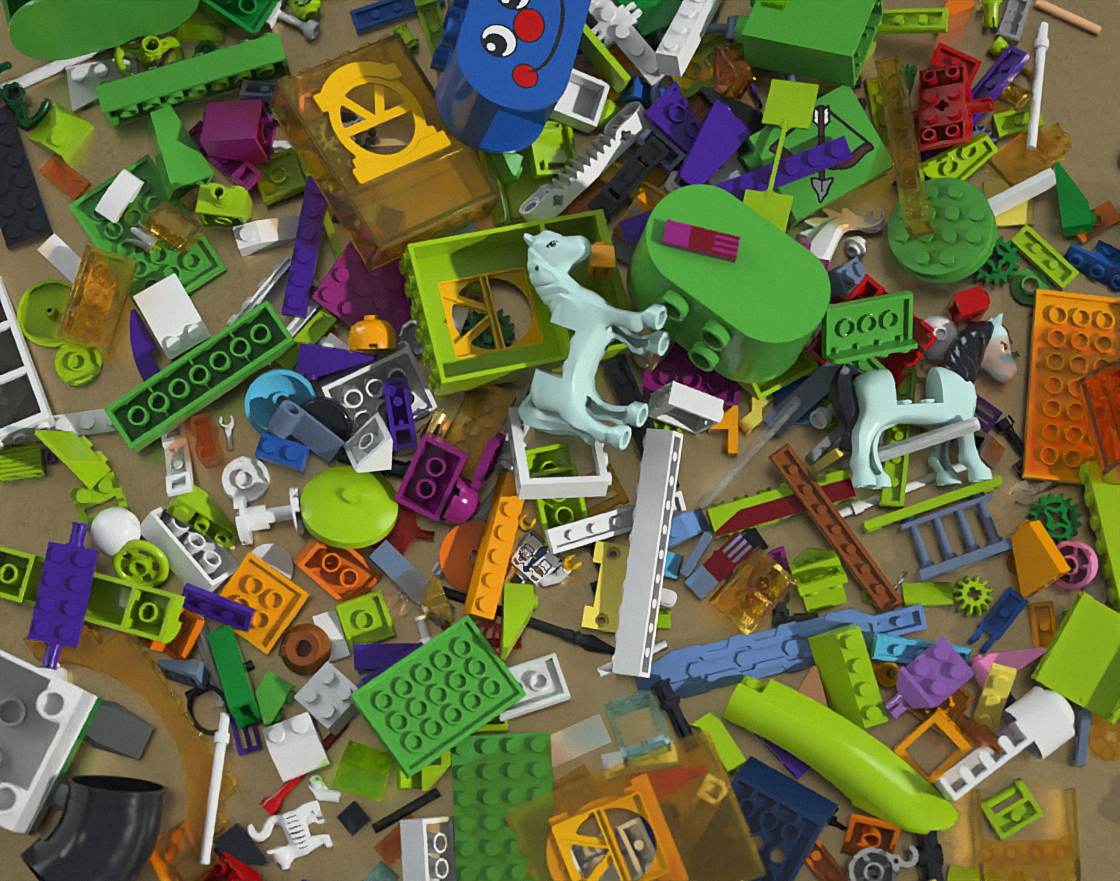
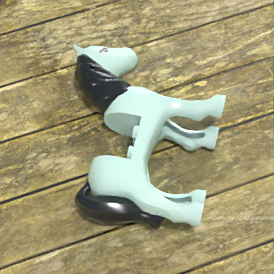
M999 313L994 319L990 317L985 322L970 324L964 330L957 333L944 352L943 359L938 362L937 367H933L928 371L925 384L926 399L920 400V403L912 404V400L897 401L895 382L889 370L873 369L864 371L850 364L840 366L830 382L829 396L841 431V442L838 450L844 453H852L850 465L853 473V488L884 489L891 487L890 476L884 472L878 457V441L882 431L896 424H909L932 431L974 417L977 399L975 381L980 368L987 371L998 382L1008 383L1015 377L1017 366L1010 350L1009 331L1002 324L1003 313ZM974 432L958 437V460L968 469V481L983 482L993 480L990 468L980 460ZM950 440L933 445L928 457V466L936 472L937 486L961 484L960 476L953 469L949 460L948 447Z

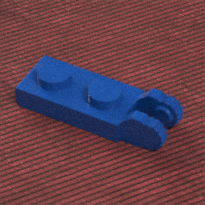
M1009 586L978 624V629L968 641L973 644L977 642L984 630L988 632L991 637L982 645L980 650L985 654L994 642L1002 637L1029 601Z

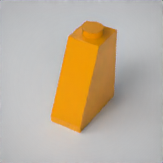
M1026 520L1016 527L1018 531L1011 535L1020 591L1023 598L1037 594L1071 570L1040 520L1033 522Z

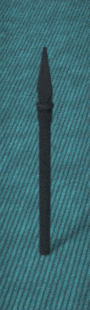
M445 586L442 587L441 594L444 597L465 604L467 594ZM497 605L495 615L501 616V606ZM531 617L526 625L560 637L567 642H572L573 645H579L586 651L615 654L616 648L592 634H581L580 631L575 633V630L564 629Z

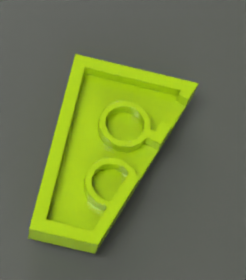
M981 132L973 136L967 144L956 145L918 166L929 180L941 177L965 180L993 156L998 149L989 136Z

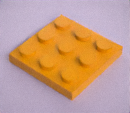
M249 552L220 593V596L255 609L252 625L248 633L234 627L232 629L265 654L271 652L310 595L309 592L253 552Z

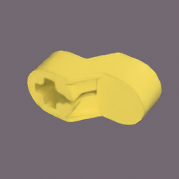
M771 394L760 400H757L755 397H752L750 400V413L738 423V426L746 435L754 431L763 422L762 410L775 399Z

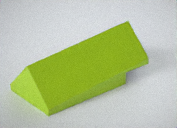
M567 442L525 450L530 478L578 477L576 464L572 465ZM584 497L534 499L546 545H548L544 530L588 518Z

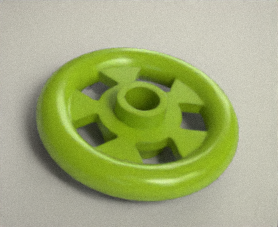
M129 540L119 552L112 556V567L119 579L156 588L168 577L169 562L160 548L148 541ZM139 550H144L150 554L147 556L139 553ZM129 552L132 554L129 560L123 557L124 553ZM153 562L159 564V569H153ZM128 566L132 574L129 575L124 568ZM150 574L152 579L143 580V576Z

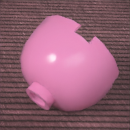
M1066 540L1057 545L1058 550L1071 570L1054 582L1064 589H1078L1089 584L1095 578L1098 570V558L1095 551L1087 543L1080 540Z

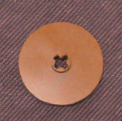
M473 520L458 524L446 534L439 549V565L444 577L453 587L462 592L468 593L476 563L475 561H470L469 557L473 555V550L476 553L479 551L486 524L484 521ZM509 558L505 578L510 570L511 558Z

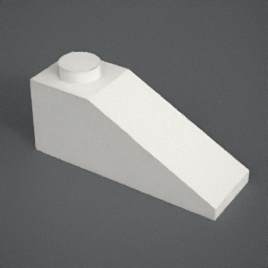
M300 215L257 220L233 227L242 257L295 242Z

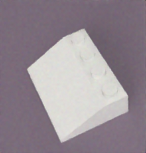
M405 340L396 344V349H385L375 354L377 355L375 361L339 371L318 381L325 397L338 401L349 412L353 424L352 435L377 412L387 411L382 381L384 379L407 377L414 421L430 414L431 410H439L410 346Z

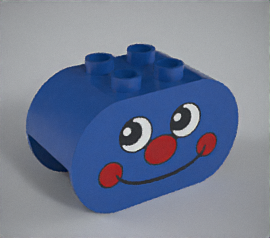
M453 0V2H450L442 25V29H444L443 36L436 46L430 64V69L441 72L435 98L438 112L447 128L464 143L486 152L513 153L532 145L539 138L547 120L567 88L591 0Z

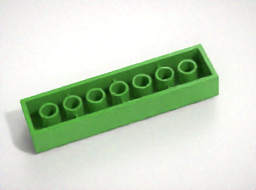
M269 32L254 40L244 39L239 41L237 45L218 47L210 53L194 54L192 58L183 61L181 59L173 60L166 66H153L139 74L129 73L123 76L122 79L115 81L105 80L100 85L95 86L102 113L112 128L149 117L150 111L156 107L163 108L171 105L173 109L241 90L243 80L271 81L291 75L278 32L274 34Z
M266 300L104 410L130 450L137 453L298 344L273 307Z

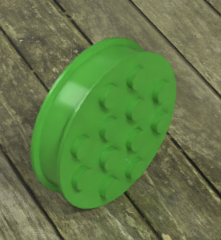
M941 177L919 183L899 199L891 212L887 232L891 250L899 264L908 274L923 282L947 284L970 276L987 261L996 243L997 223L989 202L977 187L961 179Z

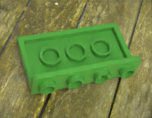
M907 290L828 305L827 311L822 318V357L832 365L842 366L850 361L862 362L866 361L867 358L887 357L889 354L896 352L908 353L910 350L918 348V342L912 339L913 293Z

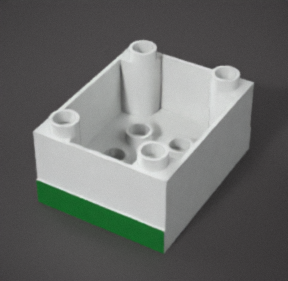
M0 650V826L13 832L34 836L103 699Z

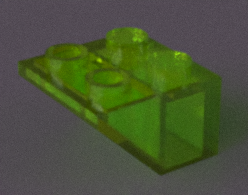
M349 740L339 762L332 787L382 803L395 761L386 751Z

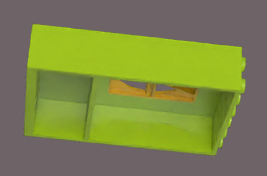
M603 209L407 244L399 261V269L401 275H405L407 283L404 284L407 298H411L412 306H410L412 320H416L418 326L416 338L419 344L422 343L424 351L421 353L424 367H428L429 375L427 376L429 389H433L435 396L534 377L536 369L555 373L562 372L563 364L568 359L570 352L569 344L571 338L575 335V330L550 322L552 314L548 306L543 303L529 278L527 269L529 246L523 236L525 233L536 236L545 230H549L564 237L583 236L592 245L595 242H606L613 246ZM616 256L611 281L587 279L588 259L577 264L569 272V276L580 286L596 292L609 302L612 307L630 311ZM488 279H500L515 285L525 294L531 306L532 318L528 331L518 342L508 347H505ZM479 281L484 303L460 296L459 292L467 285ZM456 304L487 315L464 336H461L453 323L452 307ZM490 326L496 348L484 349L472 345L471 342ZM615 339L606 350L599 364L625 354L627 359L632 354V351L623 342Z

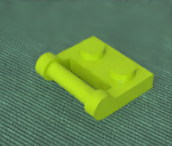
M114 471L106 474L91 490L82 484L68 491L81 523L88 524L87 529L91 528L94 518L101 511L89 516L86 511L117 498L118 503L110 507H122L130 511Z
M1021 778L1014 780L1011 786L986 800L981 799L977 802L980 811L986 817L1000 841L1044 816V813ZM1021 794L1022 799L1000 812L994 814L991 808L1013 795Z

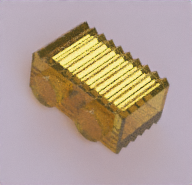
M165 201L155 208L152 213L150 212L145 226L146 232L149 231L154 237L157 236L162 242L165 241L166 244H169L173 249H177L181 254H185L200 240L204 226L198 220L190 218L176 206H171Z

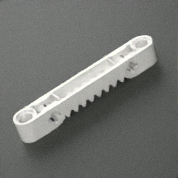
M633 101L622 108L606 124L604 135H598L600 141L593 140V148L586 146V154L579 153L580 160L576 161L573 159L572 168L567 165L565 166L566 174L559 172V180L553 178L552 184L542 185L521 205L519 212L526 222L554 218L559 215L652 124L643 116L646 110L639 101Z

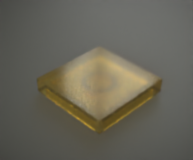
M1021 133L1000 148L986 161L1010 187L1048 168H1054V164L1037 146L1035 150L1027 149L1028 137L1024 133Z

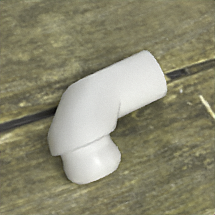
M312 775L310 777L308 788L316 800L340 802L341 790L328 789L319 775Z

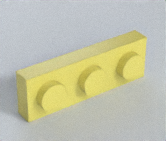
M996 663L991 664L973 713L970 727L995 733L1016 677V669Z

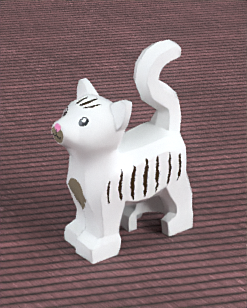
M318 800L305 803L293 811L270 816L265 820L262 830L259 832L255 830L252 824L247 825L246 828L248 837L259 842L264 841L270 836L274 825L282 827L289 844L276 846L267 851V854L272 857L274 863L281 871L288 870L295 858L308 855L319 846L323 845L325 848L333 847L329 834L312 836L308 825L313 822L317 824L325 822Z

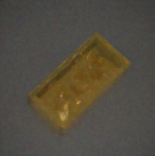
M86 245L56 336L64 342L109 354L138 263L132 257Z

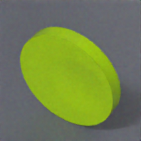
M49 279L34 284L23 294L17 308V321L23 334L32 343L43 348L56 349L71 340L77 339L82 334L88 320V308L85 299L79 293L65 339L59 338L73 285L62 280Z

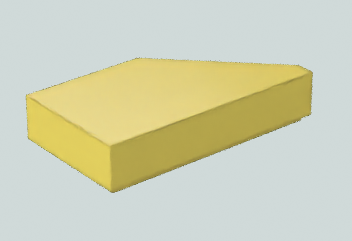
M838 447L807 469L811 474H818L836 464L850 453L840 452Z

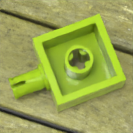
M207 183V185L200 184L195 212L203 226L233 229L235 226L251 222L254 204L248 190H245L244 187L231 186V188H225L217 183Z

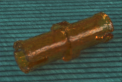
M962 714L956 725L962 731L974 738L973 741L976 743L981 742L999 754L1002 750L997 742L999 736L988 730V726L985 724L980 725L966 716V714Z

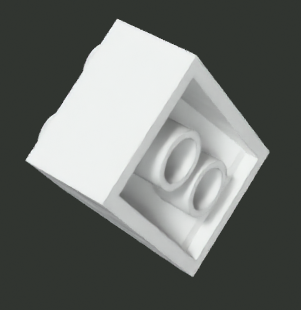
M175 273L133 296L169 360L211 337L210 332Z

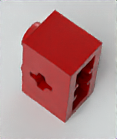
M981 285L953 294L946 308L951 320L955 322L957 327L968 324V322L982 319L989 308L990 298L987 291H983Z

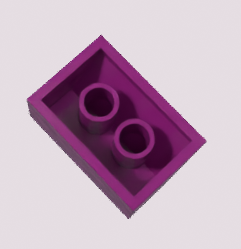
M431 432L423 434L394 501L435 521H439L468 454L452 442Z

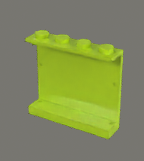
M1079 591L1031 678L1112 724L1120 721V614L1096 601L1091 595Z

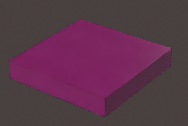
M498 432L487 442L471 482V487L478 490L491 478L497 463L496 459L499 457L507 438L505 434Z

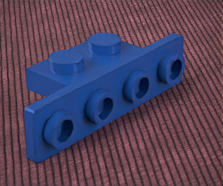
M1101 240L1097 242L1092 253L1073 243L1070 244L1063 256L1064 259L1075 269L1120 291L1119 249Z

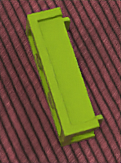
M322 307L294 337L298 345L274 360L276 365L281 369H289L296 372L300 343L317 344L322 337L325 336L327 338L333 330L338 331L339 324L336 322L337 319Z

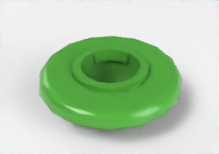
M1032 268L1023 269L1017 272L1012 279L1011 290L1015 299L1019 302L1033 305L1034 292L1025 290L1024 282L1030 280L1036 284L1037 289L1049 290L1048 281L1039 270Z

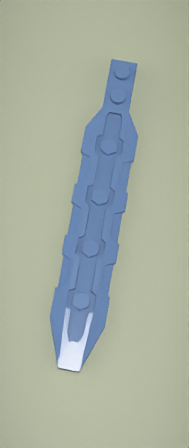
M920 603L873 615L848 608L827 613L826 616L798 623L793 621L780 624L777 628L748 634L746 632L730 636V639L675 649L651 663L649 678L635 676L638 693L656 695L655 691L650 689V686L667 677L671 679L670 685L675 695L680 698H686L710 692L711 689L741 683L746 675L758 680L761 677L788 671L792 673L804 670L808 666L815 665L808 641L809 637L852 623L860 626L868 651L872 647L874 633L898 636L927 629L923 606Z

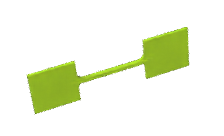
M772 79L762 124L779 126L782 131L768 189L765 191L746 189L743 203L785 233L793 196L777 194L773 191L786 132L791 128L805 130L810 128L819 85Z

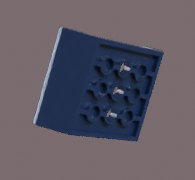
M750 756L736 774L685 866V871L689 878L687 881H795L823 828L827 827L838 804ZM731 824L741 826L742 831L738 837L733 838L728 835L727 829ZM754 836H759L763 839V847L759 850H753L749 846L750 839ZM775 849L784 850L786 853L784 861L780 863L774 862L771 858L772 852Z

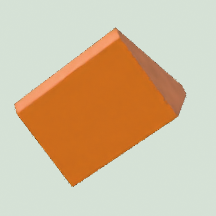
M946 0L944 8L949 10L947 32L968 23L975 8L973 0ZM934 33V35H937V36L943 34V33Z
M853 813L849 814L841 853L853 856L862 849L875 847L893 855L901 829L883 820Z

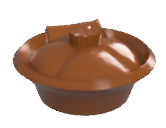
M309 623L299 624L283 634L278 656H281L284 664L290 671L299 675H312L317 673L329 660L331 643L326 632L320 627Z

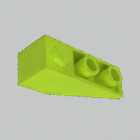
M194 484L193 492L173 496L166 510V513L226 549H229L239 537L235 525L207 492Z

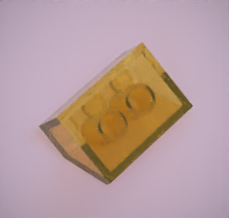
M758 545L709 600L713 606L748 636L798 581Z

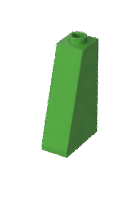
M171 105L163 108L156 107L151 110L146 122V128L165 194L170 202L198 190L200 184L207 185V183H210L214 172Z

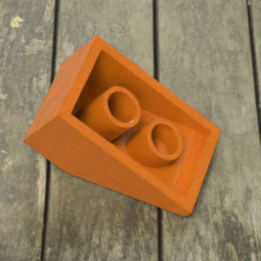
M314 536L292 558V561L340 603L367 594L382 577V574L354 549L336 548L319 541Z

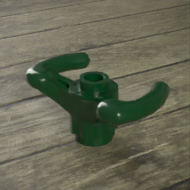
M9 61L0 64V74L12 68V64ZM18 82L0 85V90H2L0 98L15 111L19 127L30 129L36 126L48 112L51 101L48 98H44L36 114L31 118L27 117L24 105L27 99L25 89Z

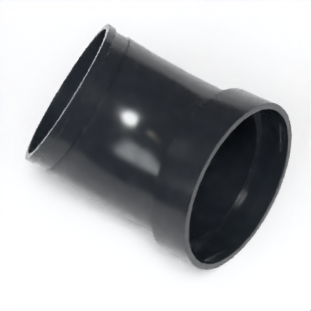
M79 775L68 778V793H66L65 805L59 822L45 840L38 838L20 854L23 862L39 881H139L152 857L161 832L167 787L148 780L122 776Z

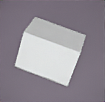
M377 412L343 444L349 460L357 473L390 470L392 466L393 439L381 415Z

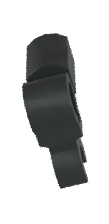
M776 592L772 593L771 601L775 606V609L772 610L773 618L771 624L773 628L793 621L798 623L819 618L818 613H793V616H789V609H786V605L790 600L789 592H785V600L782 602L776 599Z

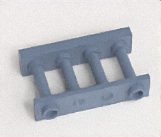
M983 491L970 496V501L918 519L915 515L902 520L903 524L899 526L898 531L899 533L909 531L922 564L920 565L921 570H918L915 574L918 583L1008 552L1013 548L1010 538L1003 540L1002 537H999L986 502L994 498L993 493L985 495ZM977 506L990 540L988 542L989 546L981 549L975 543L963 512ZM952 514L955 516L967 547L965 550L966 554L961 556L953 553L941 522V518ZM932 523L944 554V562L934 564V561L930 560L918 526Z

